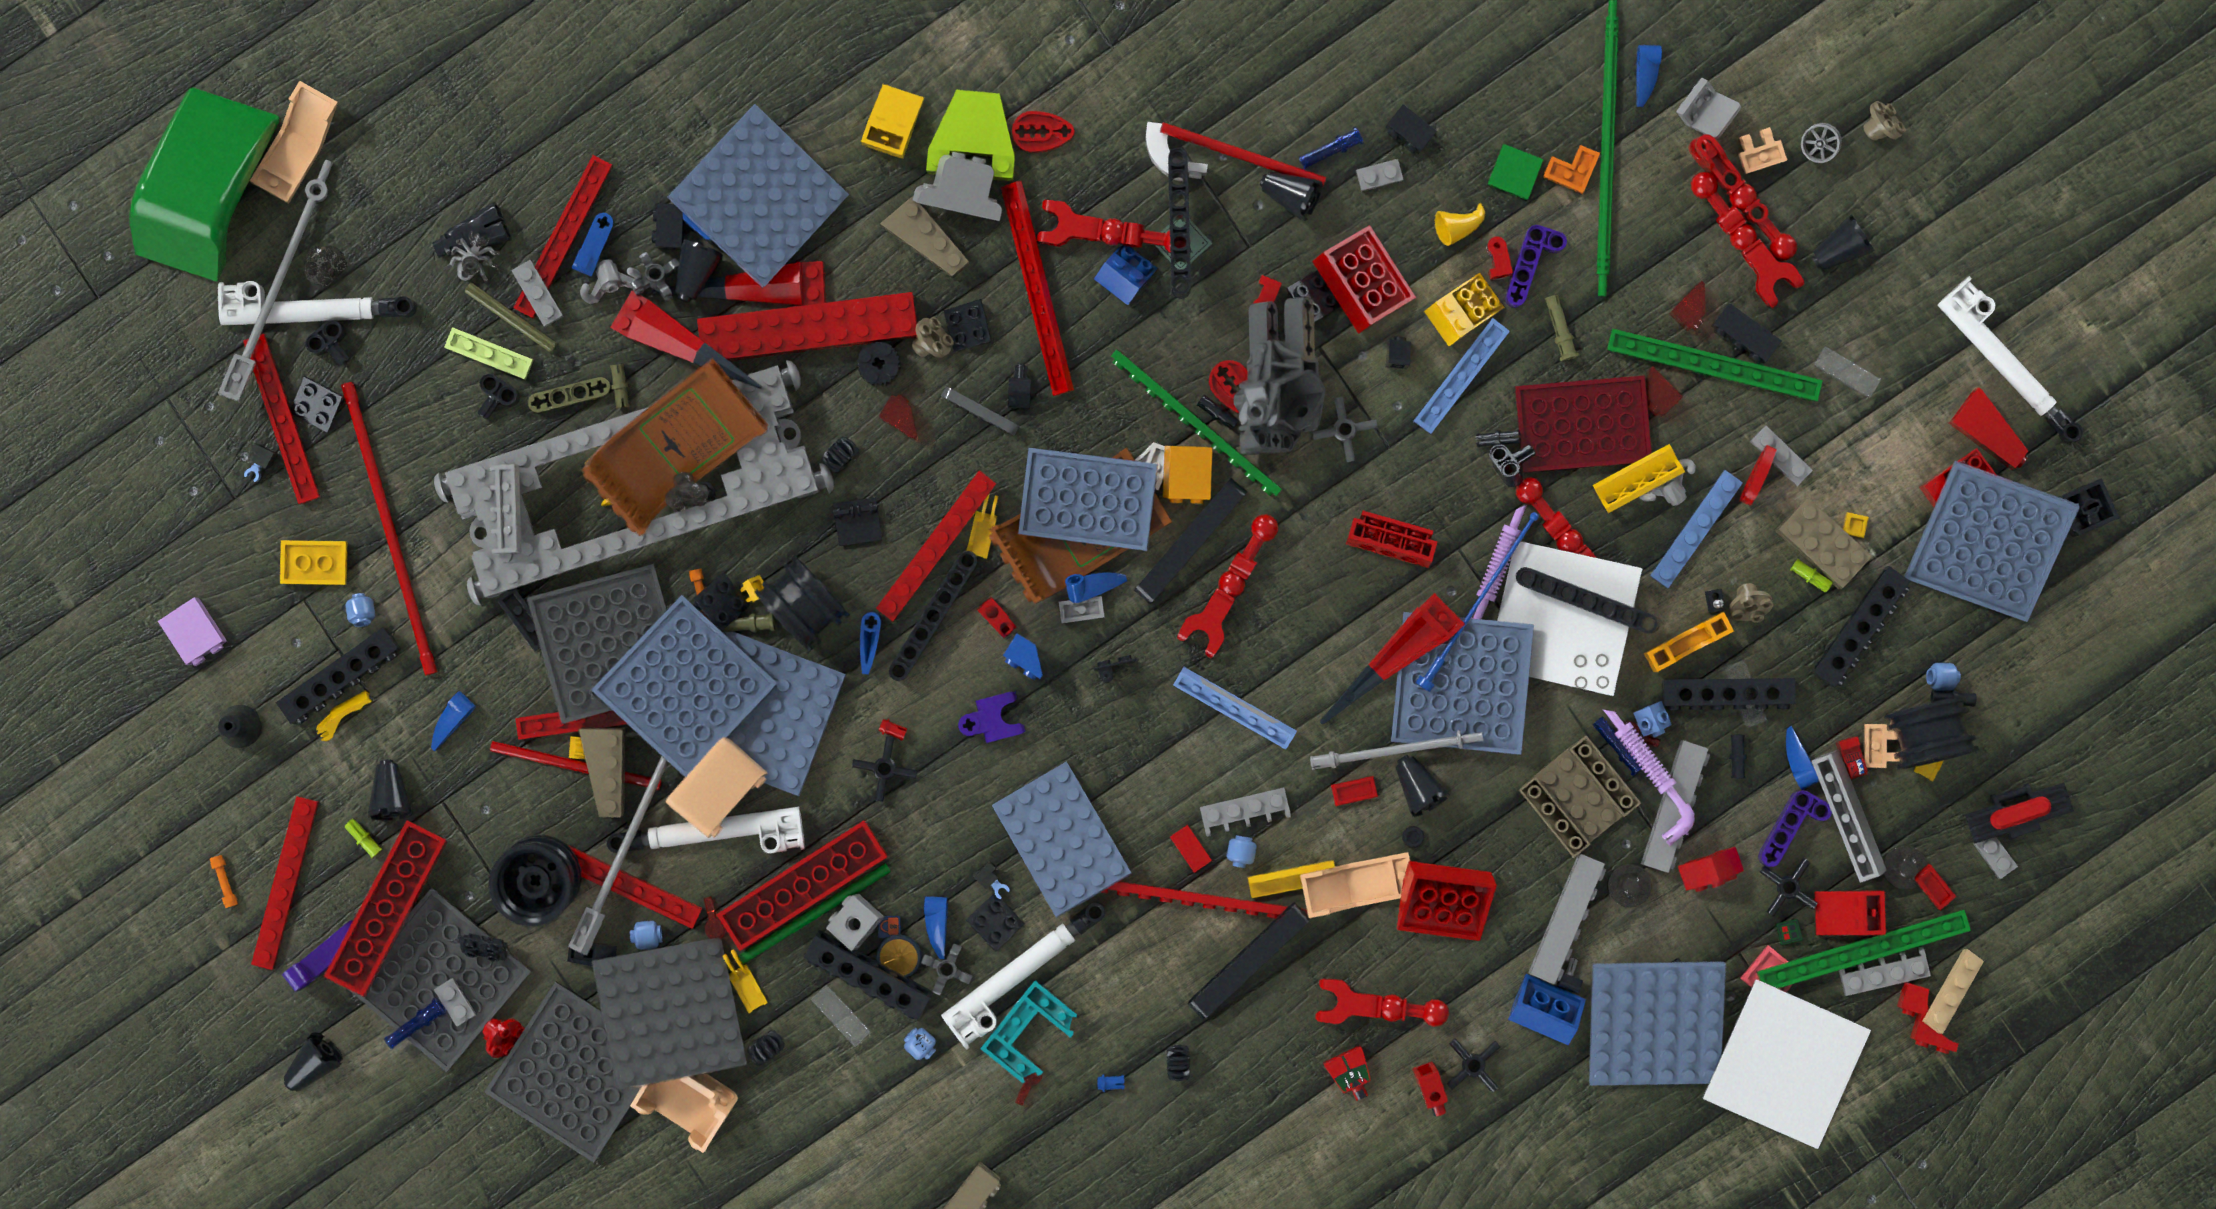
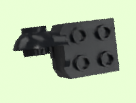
M2102 478L2058 496L2059 498L2079 504V510L2067 536H2080L2120 518Z

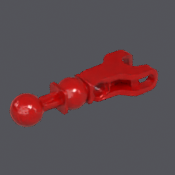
M1326 978L1319 980L1320 988L1334 992L1338 1000L1336 1007L1332 1010H1320L1315 1014V1019L1319 1022L1339 1024L1351 1015L1380 1018L1381 1016L1386 1021L1396 1022L1401 1018L1402 1021H1405V1016L1423 1018L1424 1022L1429 1026L1439 1027L1445 1024L1449 1017L1447 1005L1438 999L1430 1000L1425 1005L1407 1003V998L1403 1000L1395 994L1386 995L1382 998V995L1354 992L1343 980Z

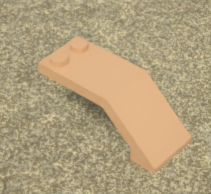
M299 81L289 98L290 104L281 130L250 180L252 184L288 204L321 151L338 104L337 101Z
M1405 852L1344 864L1300 875L1309 918L1401 898L1403 879L1408 862L1410 861L1409 853Z

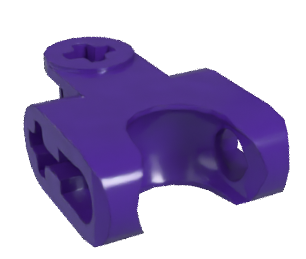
M1007 692L975 701L978 711L961 717L958 723L960 732L966 736L984 733L986 743L1023 734L1026 731L1023 724L1010 725L1001 718L1002 708L1017 699L1016 692ZM966 719L975 722L972 731L963 728V725L966 724Z

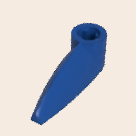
M1638 45L1636 69L1637 107L1644 106L1656 84L1662 58L1660 45Z
M1096 573L1086 576L1073 574L1065 579L1069 600L1073 603H1080L1126 582L1127 578L1126 575L1119 573Z
M874 611L866 613L861 620L860 658L862 674H869L882 624L881 616ZM871 616H874V620H877V624H874L873 627H869V624L866 623V619H870Z
M460 691L449 700L436 724L431 745L433 751H436L476 708Z
M1790 726L1787 728L1786 733L1787 757L1796 782L1800 789L1804 790L1819 782V778L1796 732Z
M926 896L924 916L928 937L939 959H945L948 898Z

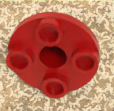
M502 1019L489 1020L483 1028V1038L487 1041V1053L493 1058L508 1056L525 1028L516 1019H508L502 1022Z

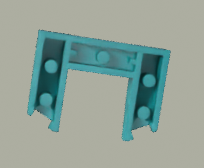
M1037 981L1032 983L980 1048L1022 1083L1025 1082L1024 1077L1036 1072L1037 1076L1043 1073L1038 1066L1012 1045L1038 1012L1041 1013L1070 1038L1074 1031L1070 1030L1072 1017L1077 1018V1014Z

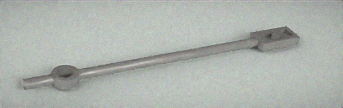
M329 160L324 161L318 178L309 181L305 187V192L309 199L242 356L238 354L233 356L218 391V394L240 403L256 365V362L250 359L316 202H322L328 195L325 181L333 165ZM315 189L321 190L319 195L313 194Z
M663 756L660 758L593 908L586 907L568 947L582 954H588L602 925L605 915L600 913L666 769L668 761Z

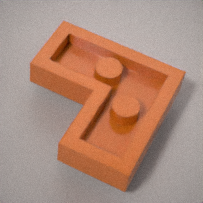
M1580 145L1572 164L1552 156L1543 178L1583 194L1600 153Z

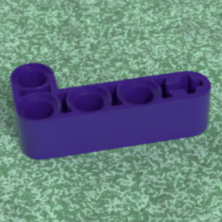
M1533 225L1527 230L1505 295V301L1508 306L1517 308L1525 302L1541 251L1544 250L1550 253L1561 252L1567 244L1566 236L1563 233L1541 225ZM1538 231L1541 234V239L1539 241L1532 240L1530 232ZM1551 238H1559L1562 243L1561 247H1553L1551 245ZM1525 251H1531L1534 254L1533 261L1529 262L1524 259ZM1518 272H1525L1528 280L1520 282L1517 279ZM1517 287H1521L1518 293V297L1521 300L1518 299L1517 302H1514L1513 297L1510 295L1516 292Z
M1799 790L1793 792L1759 851V862L1768 867L1778 865L1806 815L1817 821H1825L1832 814L1829 804L1807 791ZM1800 794L1806 797V803L1803 806L1797 804L1796 799ZM1819 805L1825 808V814L1822 817L1816 815L1815 810ZM1789 813H1793L1796 817L1795 823L1792 825L1786 822V816ZM1779 832L1785 835V840L1781 844H1778L1775 840V836ZM1770 844H1772V845L1775 846V847L1780 848V850H1779V851H1778V850H1774V851H1773L1774 848H1773V847H1770ZM1772 852L1773 861H1767L1768 858L1765 854Z
M353 920L347 922L304 959L295 963L282 974L295 992L304 989L328 969Z

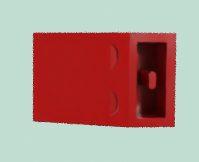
M1977 448L1958 460V462L1996 475ZM1953 464L1919 487L1933 507L1937 503Z
M1814 891L1815 901L1818 902L1815 907L1816 935H1886L1885 891Z

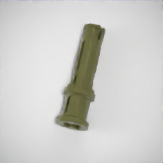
M1559 295L1545 298L1555 329V344H1558L1561 353L1560 361H1567L1578 357L1579 353L1575 351L1573 344L1574 336L1572 333H1569Z
M771 612L766 615L752 613L749 617L736 618L721 632L750 630L753 633H757V630L768 629L775 631V616Z

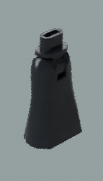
M493 202L469 218L449 228L444 235H440L439 240L432 242L437 256L440 258L445 255H460L458 252L451 253L453 247H458L467 252L463 245L458 244L461 238L465 240L469 248L475 244L476 247L481 246L480 249L511 241L512 239L496 202Z

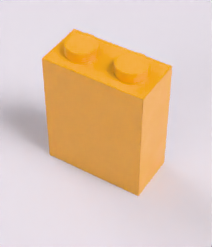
M1165 446L1163 498L1170 499V503H1182L1183 499H1190V503L1203 504V499L1210 500L1212 447Z

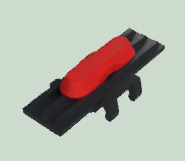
M2064 782L2032 792L2029 783H2026L2021 788L2000 795H1990L1992 806L1965 814L1975 844L2009 833L2008 838L2012 840L2018 836L2039 831L2041 829L2040 822L2073 812L2074 810ZM2026 795L2027 801L2006 808L2001 806L2003 802Z

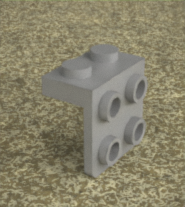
M1701 78L1676 112L1685 125L1703 134H1709L1715 139H1719L1741 110V105L1716 92L1708 80Z

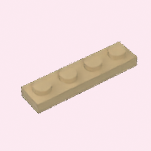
M1963 949L1923 1019L1925 1024L1939 1034L1944 1033L1984 962L1970 950Z

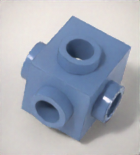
M1662 701L1634 712L1643 737L1650 734L1653 737L1665 733L1664 728L1672 725Z

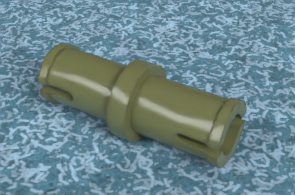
M617 364L610 365L613 379L611 388L614 389L616 408H622V401L623 408L630 407L627 393L629 384L626 383L624 364L618 365V371Z

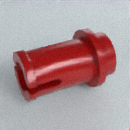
M888 718L887 720H882L878 731L882 732V735L885 733L902 741L907 728L890 722Z

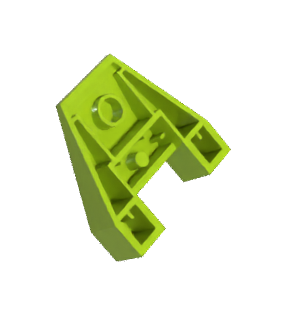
M956 90L928 148L927 174L936 175L940 158L944 155L958 152L965 155L993 157L992 169L994 175L992 180L1013 182L1015 156L1000 94Z

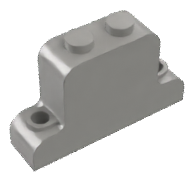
M958 152L942 156L938 163L934 184L924 183L918 186L913 196V201L920 204L1000 221L1002 213L997 200L988 197L994 175L992 167L985 164L986 159L973 156V159L970 160L965 158V154Z

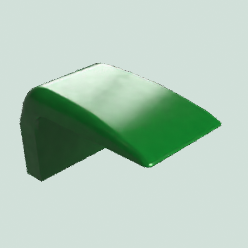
M196 88L188 89L146 165L132 197L129 224L135 255L217 282L226 265L227 232L231 217L280 121L279 117L275 114Z

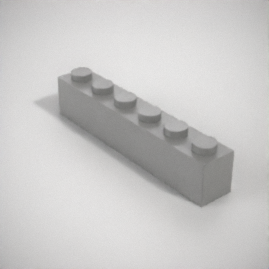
M1680 740L1670 771V778L1676 781L1673 788L1683 801L1693 808L1697 797L1694 795L1696 786L1700 787L1703 775L1700 773L1702 767L1707 765L1710 754L1707 753L1708 748ZM1666 792L1663 793L1641 864L1669 873V870H1673L1677 857H1674L1676 848L1680 849L1683 836L1671 846L1666 841L1672 838L1673 835L1665 840L1662 837L1663 833H1666L1678 824L1677 821L1681 819V815L1678 812L1679 808Z
M1839 749L1812 760L1813 766L1859 882L1882 875L1887 869Z
M1580 853L1577 855L1529 969V974L1552 984L1560 981L1564 972L1562 965L1564 961L1569 960L1572 949H1570L1572 941H1577L1581 929L1578 927L1581 920L1585 921L1589 913V909H1587L1590 900L1593 901L1598 889L1595 886L1598 880L1602 881L1605 875L1604 863Z

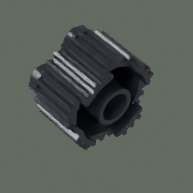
M876 342L875 344L871 343V346L867 345V348H863L860 351L857 367L861 377L868 384L883 387V385L887 386L888 383L891 385V381H895V377L898 378L897 373L900 374L901 359L891 345L882 342L878 344ZM876 360L885 361V365H882L883 368L881 370L874 367Z

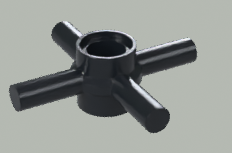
M886 736L883 756L876 760L875 763L853 759L852 768L873 771L874 775L878 778L876 801L883 802L887 780L893 778L894 775L914 779L917 777V770L896 767L895 762L891 759L895 737ZM885 762L890 765L891 771L888 775H882L879 772L881 763Z
M1803 858L1791 876L1783 877L1765 865L1762 866L1759 872L1777 884L1778 892L1777 897L1766 911L1774 917L1785 899L1795 897L1811 909L1817 906V901L1800 890L1799 879L1810 865L1809 861ZM1787 881H1791L1794 889L1791 893L1787 894L1783 886Z
M1454 1038L1449 1045L1463 1061L1462 1070L1447 1083L1451 1090L1468 1076L1479 1077L1492 1093L1497 1090L1498 1086L1484 1070L1486 1066L1485 1061L1501 1046L1494 1041L1479 1055L1475 1053L1469 1054L1458 1040ZM1471 1060L1479 1061V1068L1476 1071L1468 1069V1063Z

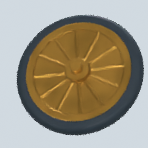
M892 935L880 943L876 959L879 963L908 978L919 969L922 962V953L920 947L912 938L905 935Z

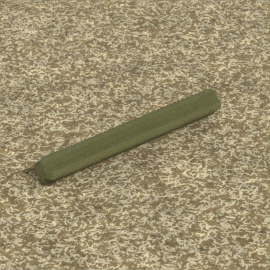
M473 283L468 284L465 293L547 351L552 352L556 348L557 343Z

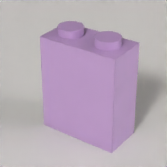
M192 598L158 621L186 665H199L205 660L204 656L210 652L212 654L219 652L224 648L223 644L227 642L199 598Z

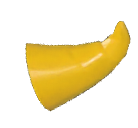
M1479 203L1477 210L1468 214L1437 211L1435 214V228L1442 243L1449 246L1475 231L1484 221L1485 210L1482 204Z

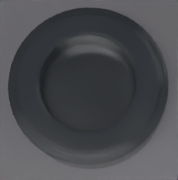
M1409 826L1403 831L1402 840L1406 846L1416 848L1423 843L1424 833L1419 827Z

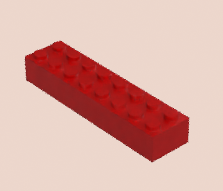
M408 820L406 821L324 975L325 978L366 997L447 844L445 839Z
M864 820L716 915L739 951H741L881 862L888 855L866 820Z

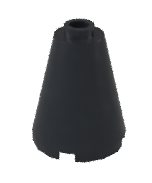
M1271 171L1268 174H1264L1260 181L1262 192L1302 221L1308 220L1305 217L1307 214L1312 215L1321 195L1318 192V186H1323L1322 181Z
M1850 215L1813 251L1815 256L1812 259L1818 269L1823 267L1825 270L1868 255L1875 250L1853 215Z
M684 240L681 245L675 293L679 295L678 299L690 303L691 300L695 301L721 263L723 254L710 247L705 248L700 243Z
M231 706L219 718V735L231 747H247L256 742L261 734L262 723L257 712L249 706Z
M1406 755L1397 761L1398 765L1395 768L1413 818L1423 815L1422 810L1431 811L1448 799L1447 796H1450L1449 792L1414 756L1409 757Z
M381 760L375 769L368 818L371 817V820L391 821L394 817L400 816V819L408 818L412 815V809L397 763H393V760Z
M314 1032L305 1040L284 1075V1084L290 1091H301L342 1064L343 1056L340 1050L332 1041L329 1043L324 1041V1035Z

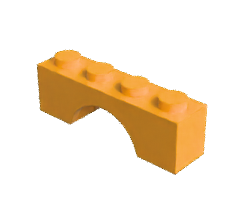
M1721 612L1645 652L1644 655L1653 672H1658L1690 653L1734 632L1725 613Z

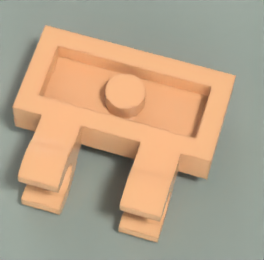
M1770 127L1759 131L1761 139L1765 144L1763 146L1754 148L1750 134L1739 138L1744 152L1738 155L1744 174L1787 161L1781 140L1774 141Z
M1864 724V761L1867 768H1887V761H1900L1894 758L1896 753H1887V740H1898L1896 732L1887 731V724Z

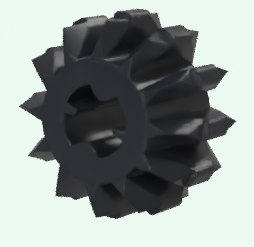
M842 437L824 453L822 461L829 470L838 473L852 462L859 449L852 440Z
M771 1030L754 1041L748 1047L747 1052L756 1065H762L783 1050L785 1043L775 1030Z
M1174 1045L1168 1047L1167 1074L1169 1080L1177 1082L1189 1079L1190 1052L1187 1046Z

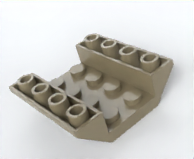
M1584 736L1563 751L1519 789L1520 793L1573 858L1591 845L1590 842L1617 820L1625 817L1641 804L1587 736Z

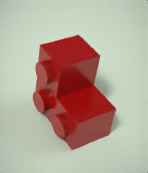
M1736 846L1719 850L1708 856L1690 860L1678 866L1686 891L1695 889L1696 892L1707 889L1710 884H1712L1713 888L1721 886L1725 882L1736 879V874L1744 871Z

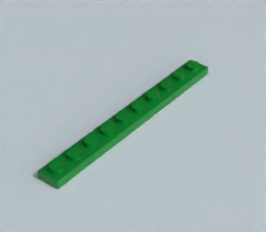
M1611 329L1607 351L1814 402L1818 401L1823 381L1616 329Z
M1118 349L1114 351L1111 355L1114 358L1112 362L1121 370L1126 368L1131 373L1129 377L1137 384L1142 382L1146 385L1145 391L1154 398L1159 396L1164 401L1162 405L1170 412L1173 410L1180 414L1179 420L1187 426L1191 423L1197 429L1195 433L1203 440L1206 438L1213 442L1211 447L1220 454L1224 451L1230 457L1228 461L1236 468L1239 466L1246 470L1244 474L1251 481L1255 482L1257 479L1263 484L1261 489L1269 496L1272 494L1277 496L1282 490L1279 485L1241 455L1240 452Z
M1960 910L1886 932V935H1876L1756 972L1759 981L1778 989L1971 931L1965 910Z

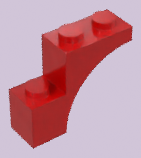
M1904 982L1897 1007L1903 1008L1902 1013L1915 1016V1013H1917L1910 1038L1916 1040V1045L1928 1048L1929 1044L1937 1046L1936 1051L1942 1053L1956 1052L1958 1043L1947 1039L1923 1022L1928 1012L1929 989Z

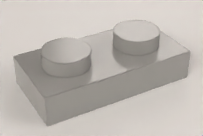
M1398 159L1356 170L1361 192L1403 181Z
M1102 596L1093 597L1080 603H1073L1070 600L1059 602L1062 623L1105 618Z
M1997 837L1973 843L1998 879H2002L2018 867Z
M454 978L434 989L456 1026L477 1015Z

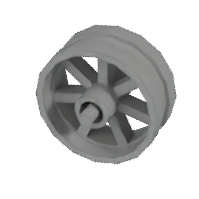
M1818 123L1811 126L1805 131L1801 139V148L1804 155L1809 160L1817 163H1824L1834 158L1840 151L1842 144L1839 131L1828 123ZM1824 127L1821 137L1814 128ZM1830 129L1835 136L1827 139L1825 136L1827 130ZM1811 131L1817 140H1806V137ZM1837 139V148L1835 149L1828 145V142ZM1805 143L1815 144V148L1809 153ZM1824 147L1834 152L1828 158H1825ZM1817 149H1820L1821 159L1812 156Z

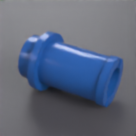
M1102 1075V1077H1097L1098 1090H1102V1092L1110 1089L1123 1090L1124 1075L1108 1077Z

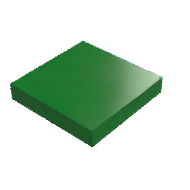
M1503 144L1487 185L1528 200L1543 159Z

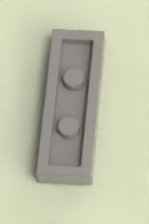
M531 260L511 270L544 327L564 317Z
M1764 426L1750 441L1760 452L1763 451L1766 445L1777 449L1772 463L1796 486L1813 471L1767 426Z

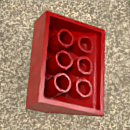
M1370 225L1324 251L1312 261L1358 334L1416 298Z
M1409 861L1403 879L1397 930L1480 941L1497 886L1492 873Z

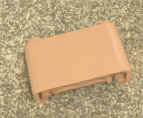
M723 737L667 798L666 803L706 837H716L723 829L721 827L722 820L750 789L754 787L760 788L767 780L765 776L768 773L730 738Z
M701 1074L642 1086L630 1106L643 1115L651 1114L656 1110L690 1132L691 1134L688 1137L690 1145L704 1153L736 1104L738 1097L733 1090L708 1074Z

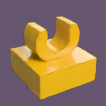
M760 575L742 583L743 587L740 591H747L750 596L746 599L747 602L759 600L754 591L756 589L761 591L764 588L762 585L764 581Z
M570 737L569 758L585 759L581 737Z

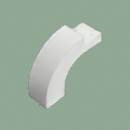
M1147 122L1146 146L1148 154L1154 165L1163 174L1168 176V155L1170 153L1167 143L1168 135L1160 133L1162 124ZM1176 157L1172 159L1173 163L1175 164H1181L1183 162L1182 160H1179ZM1188 162L1189 177L1200 179L1202 175L1206 176L1208 164ZM1175 178V180L1184 182L1182 178Z

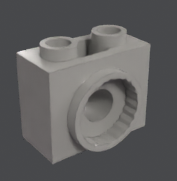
M860 894L849 895L842 903L844 907L839 913L836 911L829 918L830 924L826 927L851 951L858 950L884 918ZM855 918H857L861 924L858 930L853 925V921Z

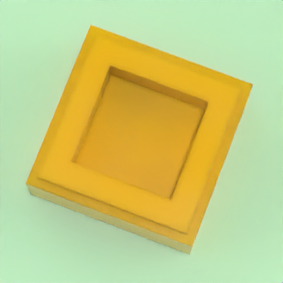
M1847 512L1843 530L1850 536L1864 538L1869 517Z

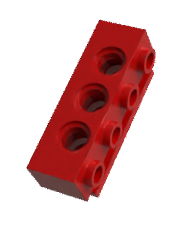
M1362 511L1360 518H1354L1351 523L1346 545L1429 568L1434 557L1437 541L1430 540L1434 532L1433 530Z

